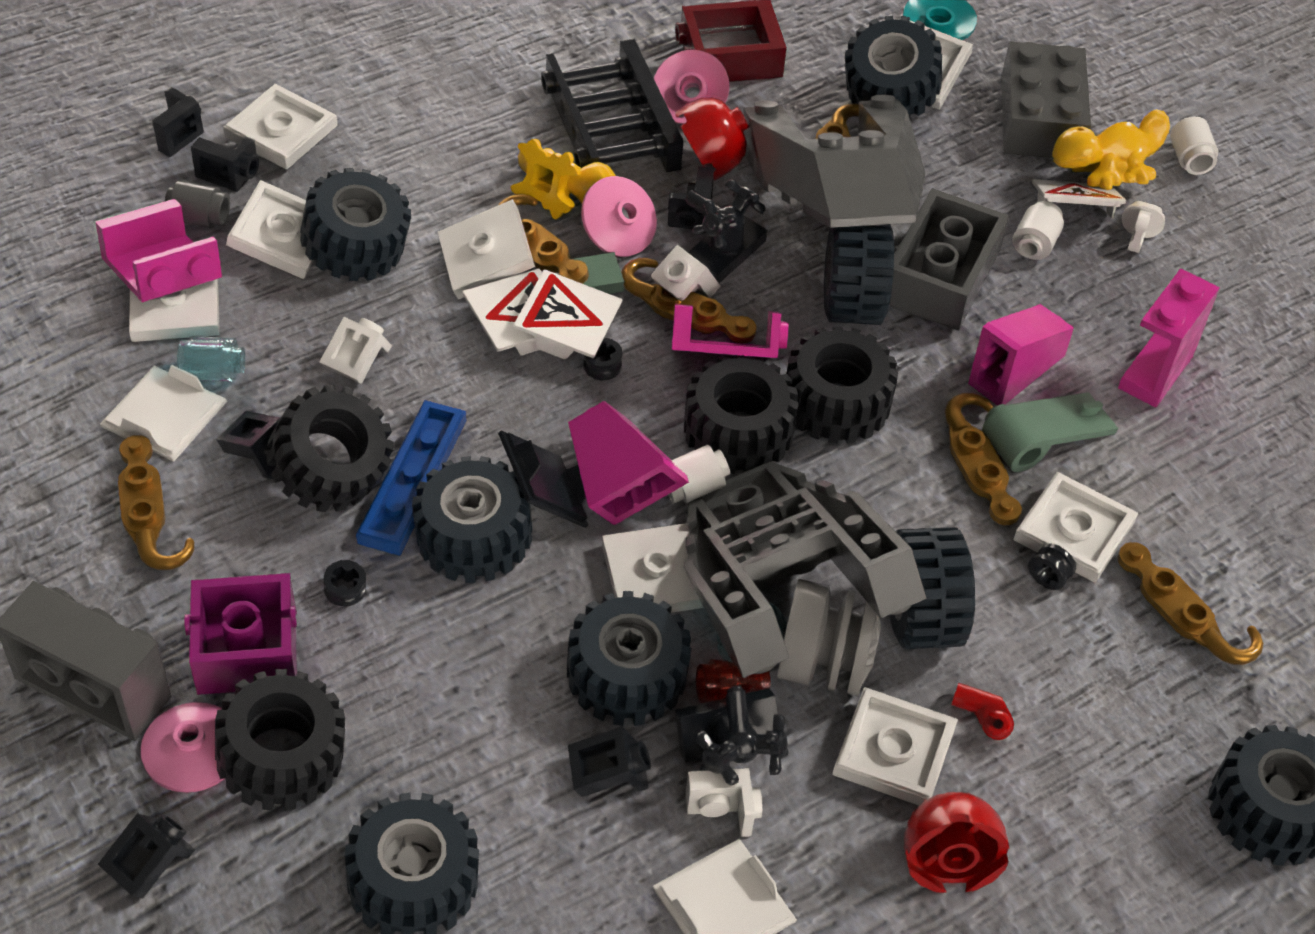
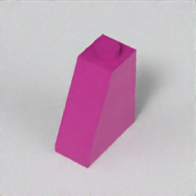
M1041 304L986 323L982 327L968 384L996 405L1007 404L1066 355L1074 327Z
M602 401L598 405L589 408L586 412L568 422L588 507L611 524L616 525L689 483L687 475L629 419L606 401Z

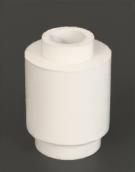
M1188 117L1174 125L1170 132V139L1181 167L1193 175L1205 174L1212 170L1217 163L1218 148L1207 121L1201 117Z
M1039 201L1026 210L1012 239L1015 249L1022 256L1033 260H1041L1049 256L1064 226L1061 209L1052 202Z
M705 445L672 460L687 475L689 483L668 494L674 504L681 500L688 503L726 486L725 476L730 474V469L720 449L713 452L709 445Z

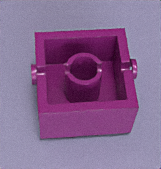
M290 573L191 580L190 614H185L184 625L186 636L190 635L189 664L197 695L235 692V685L243 679L252 683L254 682V674L265 671L268 677L275 676V669H287L286 675L296 676L297 610Z

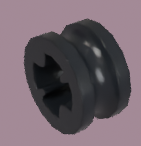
M604 337L594 358L584 355V371L591 378L600 381L615 378L622 369V347L613 339ZM604 356L606 361H600V357Z
M1047 543L1039 549L1038 554L1029 560L1028 568L1032 577L1040 585L1051 590H1059L1066 584L1067 579L1075 573L1076 563L1067 550L1059 545Z
M340 560L332 563L324 573V594L327 600L334 605L351 606L363 599L366 593V573L362 566L354 561ZM341 578L346 582L353 580V588L348 589L344 585L337 587V580Z

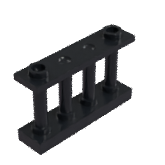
M635 39L620 41L619 58H615L614 63L562 72L554 53L546 54V71L541 72L542 87L546 95L551 94L575 150L576 165L582 168L594 162L607 164L653 155L655 158H660L666 173L681 170L684 140ZM613 78L624 81L626 85L625 88L576 97L572 96L569 86ZM625 103L635 106L638 113L586 123H584L580 114L582 111ZM640 128L643 132L647 131L650 139L599 149L595 148L591 139L593 137Z

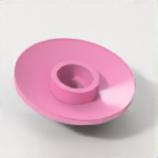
M685 50L675 53L660 65L654 76L674 122L683 125L687 120L685 117L677 118L675 111L689 102L699 98L713 97L722 100L726 104L729 96L730 84L724 66L716 57L704 51ZM691 87H696L699 89V94L696 97L690 98L686 96L687 90Z
M619 176L606 177L594 183L583 198L581 217L584 229L590 240L603 252H614L616 257H630L640 253L651 243L657 226L655 208L645 190L634 181ZM622 207L627 211L629 219L623 215Z
M203 702L185 703L163 712L149 725L141 742L140 753L145 771L154 782L171 791L190 793L209 789L226 779H220L217 771V760H215V718L217 710H222L221 707ZM197 735L193 741H182L185 737Z

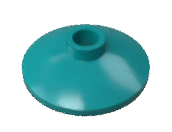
M909 0L903 11V16L910 17V21L916 22L919 20L926 27L960 40L968 38L974 32L977 25V14L974 8L965 0Z

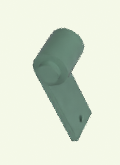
M1087 392L1009 405H997L986 414L982 432L989 438L993 447L1012 471L1023 472L1039 463L1052 445L1115 435L1119 428L1102 409L1103 403L1096 401Z

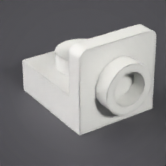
M679 245L674 247L651 275L657 284L679 301H683L690 292H696L697 289L708 298H711L721 287L709 269Z
M343 317L319 363L331 371L362 384L379 350L388 353L392 345L382 335L384 329L376 323L365 318H361L359 323Z
M749 768L733 769L739 777V782L732 786L725 782L721 773L714 774L711 771L688 772L685 795L687 815L702 814L706 817H719L728 812H737L740 836H751L754 819L762 818V796L760 787L752 788Z

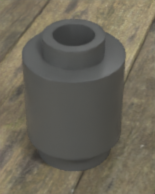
M178 180L174 187H169L166 192L165 201L175 199L182 206L184 223L213 228L215 225L223 226L228 219L230 196L228 193L221 192L219 187Z

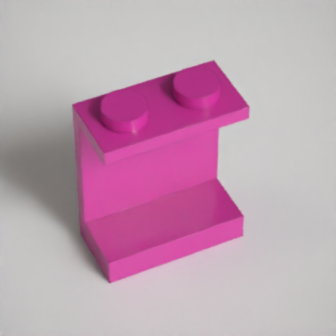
M175 199L95 222L102 259L141 302L222 278L217 240L214 237L193 242L186 235L182 206Z
M1180 268L1141 320L1140 326L1154 332V334L1122 376L1118 389L1157 408L1193 358L1220 287Z
M675 304L672 350L778 358V349L787 348L789 324L781 321V313L768 311L766 345L691 340L693 306Z

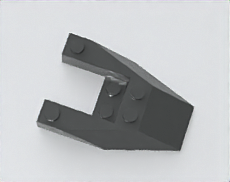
M875 95L871 97V101H859L858 137H843L839 133H822L818 135V139H805L784 107L778 105L777 102L758 101L754 103V107H743V115L750 128L744 131L747 140L745 157L764 190L774 192L778 189L782 191L783 201L789 204H798V201L803 203L804 213L830 228L916 223L920 197L923 192V183H925V169L907 109L894 96Z
M770 461L725 480V487L688 502L687 525L690 534L686 538L685 547L688 553V561L684 562V568L725 650L743 678L752 674L765 673L771 670L775 664L790 658L774 610L761 593L773 587L778 581L795 574L801 575L811 572L818 564L831 559L881 618L903 613L911 605L927 599L912 548L855 491L843 495L836 492L834 484L821 480L814 484L807 481L805 473Z

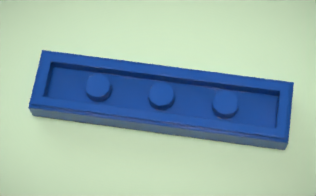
M424 400L356 533L357 544L401 556L415 528L412 502L413 497L417 496L416 488L420 481L427 482L426 474L432 469L442 470V463L448 460L467 421L466 411Z

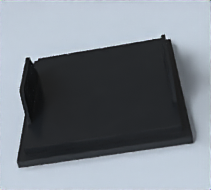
M501 430L498 435L527 503L584 528L588 527L589 525L586 520L588 517L582 506L586 495L579 466L576 465L566 469L561 456L533 444L531 440L526 441Z

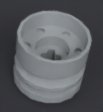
M798 579L784 639L790 658L779 663L777 679L809 685L817 665L827 667V690L835 691L839 670L851 672L847 694L859 697L861 687L873 668L881 630L880 616L867 601L863 615L851 613L856 593L853 590L847 591L839 610L830 608V585Z

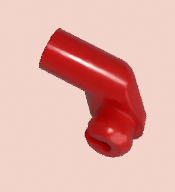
M960 682L958 683L951 705L973 712L988 737L994 740H1002L1010 736L1014 729V721L1003 698L996 694Z

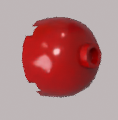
M706 97L689 102L675 111L677 118L685 117L687 120L680 127L701 164L704 166L709 163L716 169L714 171L715 181L740 164L747 148L744 131L750 128L739 107L731 110L722 100Z
M948 792L935 795L922 802L912 813L904 833V849L910 876L920 886L937 893H947L943 883H966L965 892L978 890L994 882L1006 870L1009 862L1007 856L1008 849H1010L1005 826L999 814L985 800L970 793Z

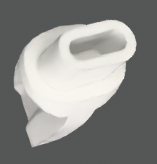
M1135 201L1124 210L1121 218L1124 228L1132 234L1127 250L1139 253L1144 238L1155 237L1162 232L1165 225V216L1160 207L1142 201Z

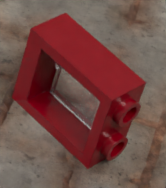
M771 0L682 6L681 22H676L675 24L677 45H683L682 51L700 50L713 55L724 66L729 82L783 77L787 47Z

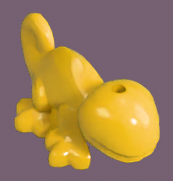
M1155 109L1143 118L1139 128L1130 122H1118L1104 129L1097 136L1086 127L1069 128L1058 137L1052 151L1053 162L1061 168H1072L1073 172H1092L1087 178V185L1089 187L1111 190L1113 186H1120L1121 183L1148 184L1149 180L1156 179L1155 168L1145 165L1144 161L1164 144L1170 130L1169 117L1164 111Z
M535 138L527 143L518 144L517 147L520 151L518 163L526 175L523 181L511 185L510 188L516 195H530L537 199V201H540L543 208L549 209L552 218L557 220L563 213L566 214L573 210L575 204L569 196L571 193L582 203L586 192L594 183L603 178L616 175L608 165L601 162H594L581 168L574 163V157L571 152H565L561 155L555 153L551 148L543 149L540 141Z

